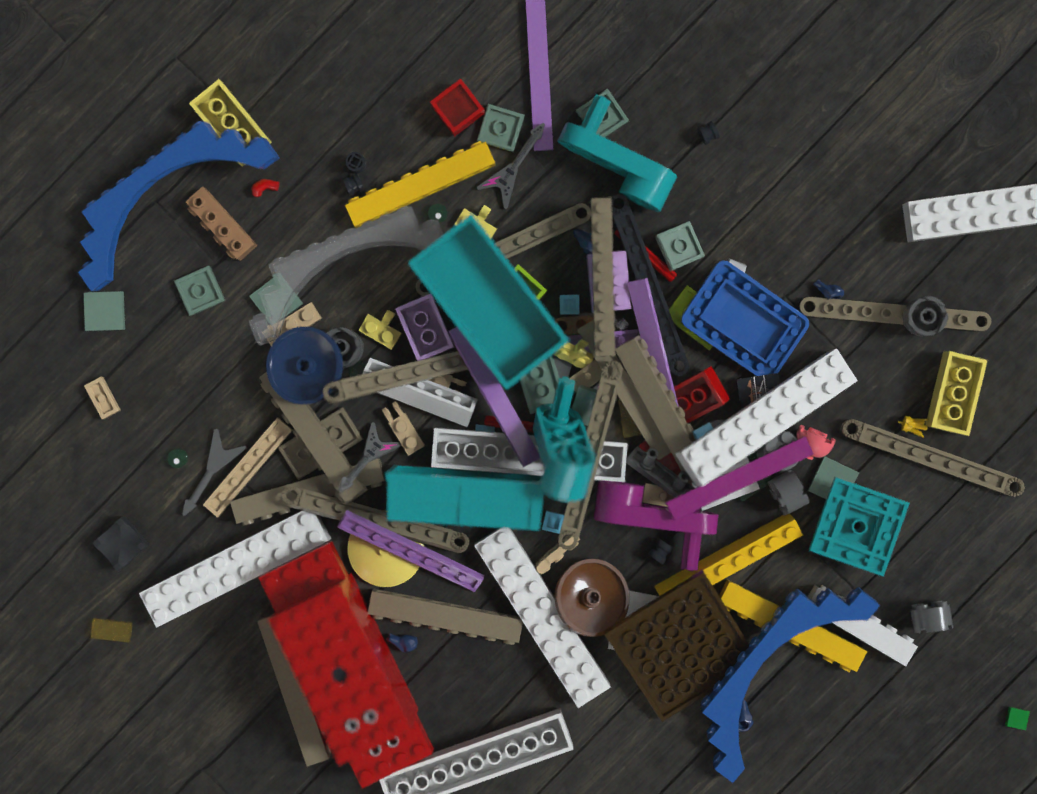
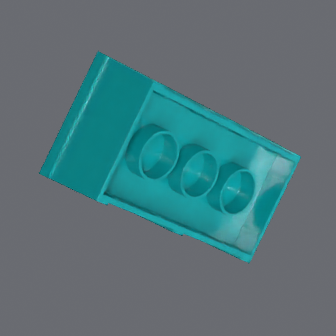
M472 214L409 262L412 269L506 390L569 342L565 334Z
M393 465L386 472V481H388V520L539 530L544 493L540 487L542 476Z

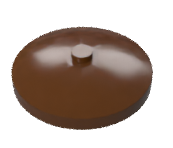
M586 559L578 561L569 566L557 582L555 589L557 612L563 623L577 634L588 637L603 636V631L624 619L629 609L630 594L623 575L617 568L603 560Z

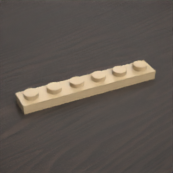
M277 417L203 506L216 517H219L228 507L230 501L234 500L293 429Z

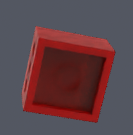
M459 79L430 101L432 108L454 137L485 114L484 108L462 79Z

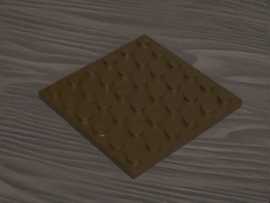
M703 570L603 631L662 722L713 691L716 682L722 681L725 677L726 670L730 666L735 665L739 654L749 648V643Z

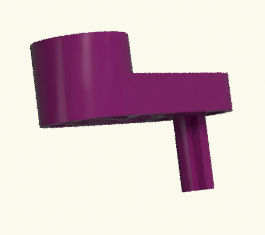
M598 481L594 520L684 532L680 568L692 571L698 570L702 534L717 533L719 514L696 510L674 521L667 507L642 504L644 486L616 481Z

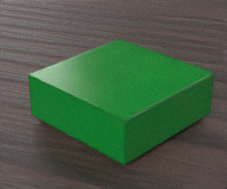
M1009 706L1005 725L1026 730L1030 711Z

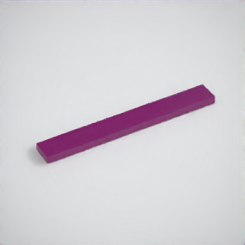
M806 436L713 479L704 486H699L665 502L672 519L675 521L814 453Z

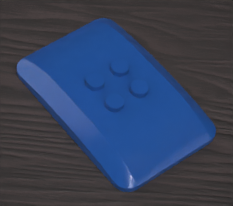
M720 261L714 266L684 311L681 319L686 328L755 376L778 373L809 327V320L805 315L728 261Z

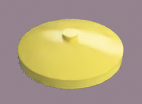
M350 534L348 557L351 566L359 577L372 585L379 587L400 585L409 580L420 567Z

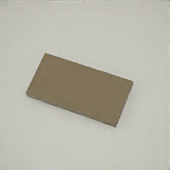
M344 407L321 420V423L342 452L363 440ZM294 437L278 447L297 479L300 480L317 469L314 464L316 459L312 454L309 455L305 451L303 440Z

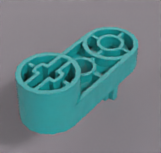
M596 94L581 126L565 123L557 140L558 143L577 155L625 177L619 194L624 195L628 200L646 209L661 212L677 179V175L668 168L596 134L611 103L607 98Z
M565 376L558 378L553 404H543L537 408L533 432L543 464L540 481L541 489L547 495L558 500L578 501L587 495L595 455L582 417L577 411L570 408L575 380Z

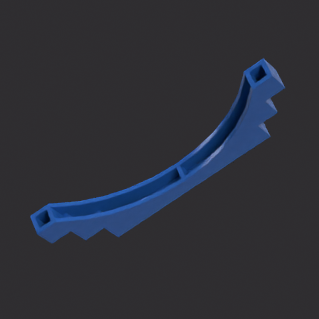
M199 121L192 126L191 131L179 135L175 143L164 146L160 154L148 158L144 166H139L132 170V175L128 178L120 179L116 182L117 186L104 191L101 194L102 197L97 201L89 202L86 205L87 208L82 213L94 230L84 235L85 239L80 241V243L92 260L86 262L82 266L83 269L78 272L91 291H99L114 280V256L120 231L129 212L139 198L158 180L188 165L214 160L236 161L260 169H266L279 159V156L268 140L256 137L249 142L250 146H248L237 130L228 129L221 133L220 138L210 123Z
M859 587L849 592L846 601L829 588H826L825 591L822 590L817 595L816 602L798 589L790 592L785 599V604L775 610L774 617L770 622L767 621L762 626V632L758 637L752 638L749 648L739 654L735 665L730 666L726 670L722 681L716 682L713 692L709 696L706 695L701 701L702 713L716 723H713L707 730L708 741L722 751H719L713 758L714 769L732 783L745 769L739 746V717L742 701L751 680L763 662L778 647L794 636L828 623L857 620L868 621L880 605Z

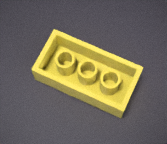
M220 79L189 103L204 122L211 124L220 138L221 133L228 129H233L240 133L248 146H250L249 142L256 137L265 138L270 144L272 143ZM237 162L242 167L245 165L244 163Z
M951 351L943 352L927 417L928 420L926 421L927 427L961 435H970L988 360Z

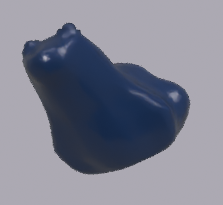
M575 229L573 232L574 236L578 240L585 254H592L591 233Z
M819 279L813 283L828 300L841 299L844 296V290L840 286L834 284L826 285Z
M390 633L386 638V641L395 645L403 653L415 650L418 645L417 637L412 635L399 637Z
M744 699L739 717V731L741 732L748 731L753 725L752 715Z

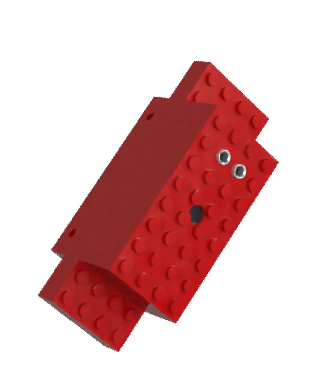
M330 541L261 575L259 580L276 612L268 619V622L338 764L341 765L349 761L361 787L364 788L432 755L434 748L417 715L418 707L375 619L372 618V615L368 614L369 607L352 572L348 574L333 542Z

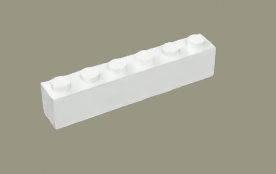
M370 358L363 374L392 368L393 366ZM429 380L377 392L466 427L470 422L478 400Z
M814 585L808 597L816 602L817 595L822 590L825 591L826 587L821 585L819 588ZM873 615L868 621L833 622L904 666H907L918 647L913 644L914 639L905 634L901 637L896 634L897 629L889 624L886 627L881 625V620Z

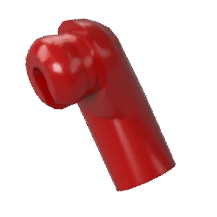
M261 179L252 185V195L260 197L262 191L266 189L278 191L280 182Z

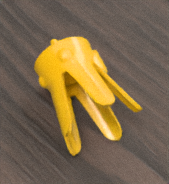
M905 416L903 422L898 421V423L902 424V431H909L924 438L922 432L917 429H928L924 425V421L928 419H913L910 416Z

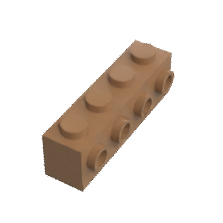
M203 186L186 201L189 205L188 211L194 217L199 216L202 220L200 224L207 231L211 230L215 234L213 238L219 245L224 244L227 247L226 253L233 260L236 258L241 261L258 246Z

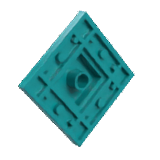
M834 477L809 551L884 577L909 503Z

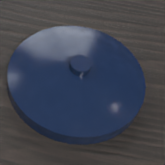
M305 326L292 328L281 334L271 346L266 362L267 376L272 388L283 399L295 404H314L325 399L323 390L327 384L340 381L343 371L342 354L337 343L324 331ZM330 388L327 391L328 395H330L336 388Z

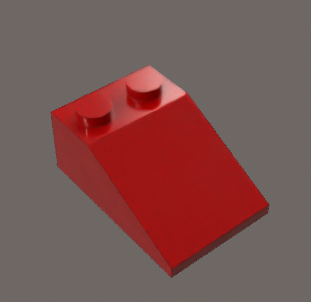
M712 366L674 386L678 406L683 409L685 413L684 418L687 423L724 405L730 400Z

